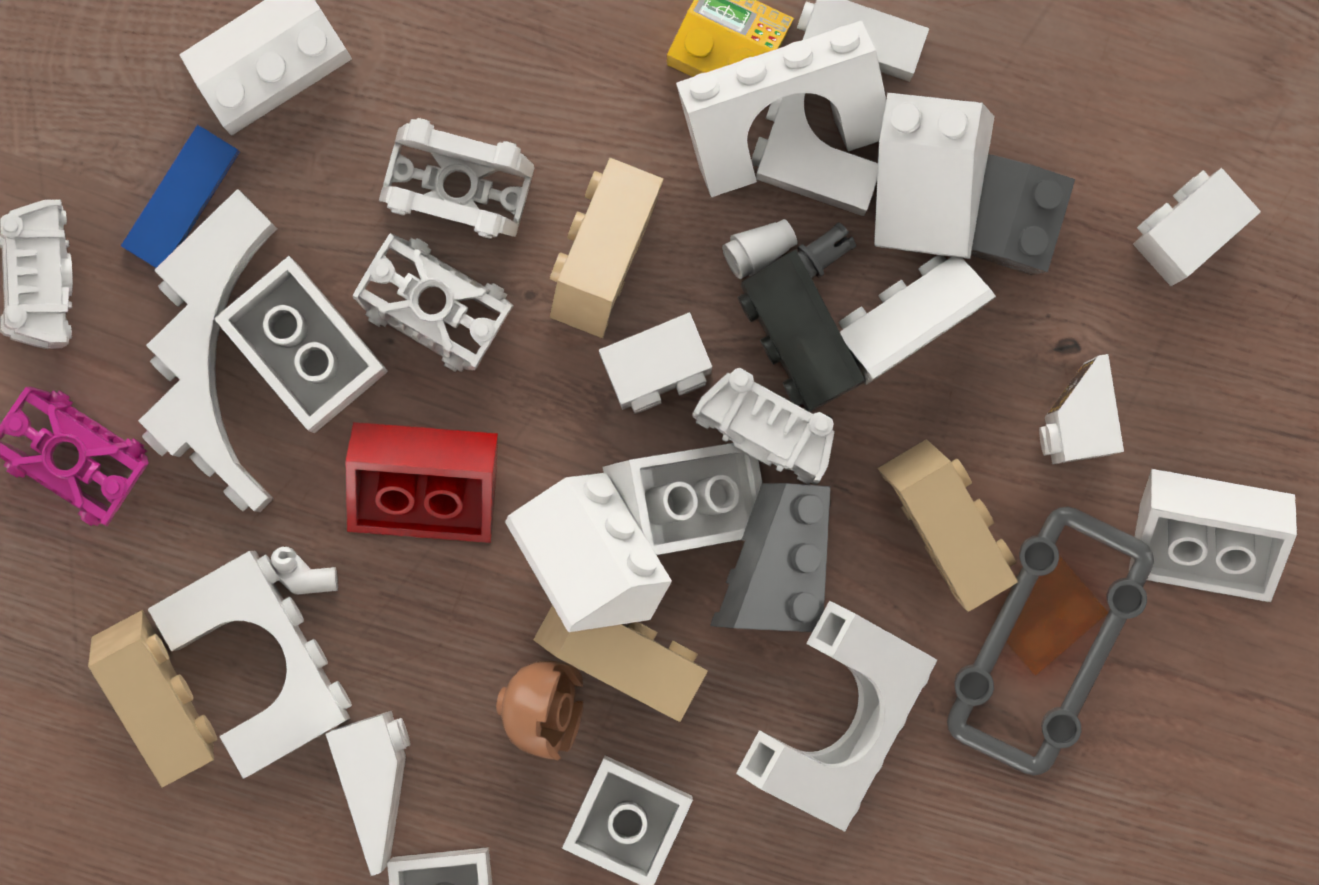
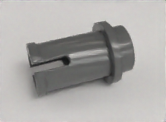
M840 222L836 223L833 228L807 247L803 244L798 246V254L811 278L814 276L821 278L824 275L823 269L848 251L857 247L853 237H844L849 231Z

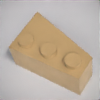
M609 158L603 174L594 171L585 193V198L591 200L586 214L577 211L567 236L574 243L569 255L559 253L550 276V280L557 282L550 318L603 339L608 327L610 313L617 296L621 294L625 284V277L634 255L637 254L659 198L663 178Z
M926 439L877 468L883 479L888 481L894 488L903 504L901 509L907 519L912 520L926 545L924 546L955 599L967 612L1018 583L1010 569L1011 566L1016 564V560L1002 538L995 542L988 529L989 526L994 524L993 518L980 499L973 502L965 487L972 484V481L958 459L951 462Z
M553 605L533 639L555 657L678 722H681L708 672L694 662L698 655L696 652L674 640L669 648L654 641L658 632L640 622L629 623L628 626L620 624L568 632Z
M141 610L92 636L88 667L160 786L163 788L213 761V742L217 740L214 728L204 714L199 717L191 702L193 695L188 684L180 674H176L164 644L158 635L155 634L144 611Z

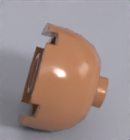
M538 661L522 667L511 678L507 687H503L500 690L496 705L497 713L502 717V725L511 743L531 755L557 761L561 759L558 754L559 750L565 752L570 750L578 733L583 712V701H576L574 703L575 686L583 687V678L578 668L564 662Z

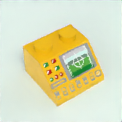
M694 0L667 53V65L694 77L701 73H707L740 62L749 57H755L779 49L794 18L756 0Z

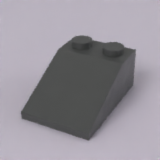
M988 154L971 256L1030 275L1048 272L1075 179L1031 164Z

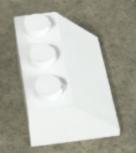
M264 0L179 54L200 92L222 126L231 136L352 60L347 49L315 0Z
M937 255L918 268L922 274L921 278L909 286H906L903 280L898 281L878 295L883 302L881 305L869 313H866L861 306L838 322L843 329L840 331V334L862 373L866 385L981 309L996 297L989 286L963 258L951 257L947 260L944 255Z
M1151 469L1141 499L1134 536L1146 543L1153 552L1154 564L1147 580L1271 602L1297 536L1295 494ZM1132 557L1130 560L1129 571L1134 563V558Z
M607 473L566 477L508 515L505 521L568 632L651 620L672 582Z

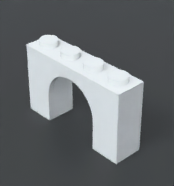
M816 0L815 4L806 1L797 29L805 31L803 40L835 30L841 26L862 21L876 49L880 72L910 82L929 28L848 0ZM805 93L788 95L772 102L766 119L774 122L769 139L759 137L751 159L752 165L759 167L756 180L864 216L877 182L878 163L835 149L821 141L812 131L806 119L804 110Z
M862 21L841 26L815 37L793 42L785 47L755 57H749L740 62L707 73H701L676 83L698 165L711 197L757 182L747 144L748 131L755 117L766 106L782 97L798 93H812L830 100L835 124L848 151L878 142L880 139L886 96L877 52Z
M256 551L246 552L148 608L171 651L180 650L215 629L233 621H247L257 624L268 630L281 645L286 659L287 672L285 684L278 698L263 712L219 736L243 779L350 719L346 709L352 706L347 693L339 681L331 684L322 667L327 665L328 661L315 639L307 642L298 625L303 623L304 619L297 605L291 597L283 599L274 584L280 578L272 566L270 558L267 555L260 558Z
M829 601L806 644L844 664L855 677L859 700L852 724L837 742L815 752L797 750L759 730L736 774L761 790L845 832L853 816L858 812L861 801L875 775L881 769L897 734L905 725L907 716L918 695L927 684L937 659L859 615Z

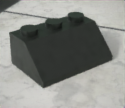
M797 250L786 254L742 281L741 288L744 294L738 296V300L749 321L753 322L758 319L767 336L760 339V342L771 363L774 365L781 362L789 379L782 383L792 403L797 406L803 404L806 411L811 412L857 388L865 381Z

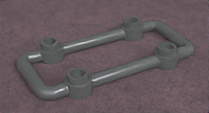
M1068 506L1059 507L1052 511L1046 518L1039 534L1029 537L1022 543L1019 550L1022 568L1016 578L1018 583L1012 586L974 664L961 668L956 674L954 684L957 698L947 719L948 730L956 740L1022 773L1032 776L1047 772L1054 764L1061 748H1068L1074 745L1080 738L1081 723L1078 715L1126 620L1137 617L1144 611L1147 604V594L1143 586L1154 564L1153 552L1142 540L1076 508ZM1064 526H1068L1134 558V563L1126 578L1114 581L1108 588L1106 598L1110 610L1061 707H1055L1044 715L1041 727L1045 739L1037 755L1034 757L968 725L966 721L974 706L985 703L992 696L994 682L990 674L1039 576L1047 575L1056 568L1059 561V552L1055 544Z

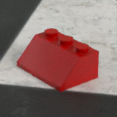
M353 422L345 461L347 532L491 543L497 476L498 433Z

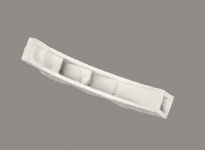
M237 189L154 270L164 280L158 285L160 290L178 307L184 301L188 305L146 345L155 354L150 360L152 365L169 381L176 376L180 380L138 421L147 429L142 435L143 439L158 454L163 456L168 451L172 456L181 457L191 447L195 452L189 456L190 459L207 476L211 477L216 472L229 485L223 492L240 510L244 512L250 507L253 511L261 512L274 498L240 464L230 444L221 417L215 375L216 347L220 326L214 318L225 310L230 294L240 274L257 250L277 228Z

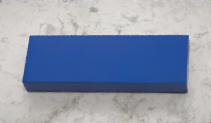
M197 124L121 244V247L157 268L186 239L240 151Z

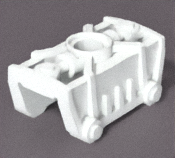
M411 119L410 124L406 123L398 129L379 201L388 203L387 208L392 209L391 212L399 215L410 214L411 210L475 226L474 231L478 232L479 236L485 238L497 237L498 233L516 237L534 172V164L520 153L521 149L516 147L517 145L514 143L503 141V143L499 142L495 146L435 130L434 125L425 119ZM402 145L430 152L440 167L428 164L425 170L414 168L413 163L400 154ZM455 171L467 174L471 180L469 192L459 198L449 196L444 190L446 177ZM501 171L523 177L525 180L522 187L510 186L500 191L492 188V181L482 178ZM414 178L422 180V188L432 191L423 195L399 187H391L392 182L405 183ZM489 199L500 201L505 210L515 215L514 220L512 221L496 213L480 210L475 202L487 205Z
M61 200L38 201L11 210L9 214L4 215L0 219V248H2L4 311L0 316V333L10 337V340L43 349L63 348L69 344V339L72 338L71 325H68V320H66V312L72 308V302L69 301L73 288L71 254L67 253L69 240H66L65 230H63L67 218L66 211H63Z
M390 233L356 288L353 298L367 311L365 315L369 317L368 321L378 327L380 325L386 327L388 324L442 356L441 360L445 362L444 366L456 372L458 370L462 372L463 369L476 370L514 306L505 299L507 294L504 293V289L494 283L492 285L487 283L483 286L429 254L431 249L428 248V244L418 238L416 240L411 238L408 242ZM389 248L417 267L420 279L410 273L405 278L397 274L394 265L385 256ZM370 281L380 284L391 282L399 287L397 294L407 300L388 303L365 288ZM429 287L440 288L446 295V305L437 314L424 313L419 306L420 294ZM473 299L493 312L498 313L499 317L496 321L484 317L473 319L466 314L468 307L458 301ZM445 323L454 328H457L459 324L469 328L471 336L481 346L477 354L452 341Z
M741 368L735 369L731 374L727 373L705 393L692 414L693 418L697 420V424L707 429L709 427L718 429L723 434L722 440L726 442L728 439L733 441L732 445L769 466L773 463L777 466L776 470L780 472L783 468L794 471V474L798 475L797 479L808 485L810 483L818 484L828 467L835 433L832 430L834 425L833 419L821 412L812 414L754 382L753 375Z

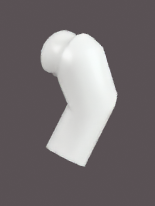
M279 547L272 553L271 563L280 578L279 581L291 593L309 594L338 591L336 567L310 569L290 547Z

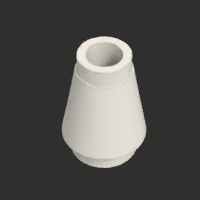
M783 219L777 223L774 222L731 235V241L724 244L722 249L732 272L737 278L742 279L748 275L752 276L772 264L791 247L797 245V238L791 225L787 220Z

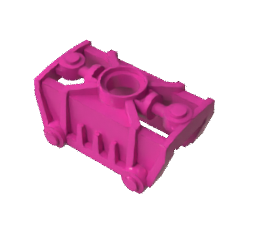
M25 387L0 424V458L6 461L3 466L7 468L6 471L17 478L19 476L24 478L27 475L80 509L78 515L88 525L98 526L101 523L107 527L139 479V476L142 475L149 464L148 457L145 455L147 450L143 448L145 445L134 438L132 440L129 438L123 440L71 406L73 402L69 400L70 396L60 390L58 392L53 390L50 393L34 387ZM26 401L49 416L53 433L46 428H42L38 432L31 427L29 417L22 411ZM5 434L14 437L26 436L32 440L30 447L41 455L29 456L18 448L1 441ZM64 442L74 444L79 452L77 464L69 470L59 469L53 461L55 448ZM110 455L133 470L128 479L116 475L107 477L99 471L101 464L90 457ZM79 480L87 485L92 481L101 485L103 495L111 503L110 507L108 508L100 501L83 492Z

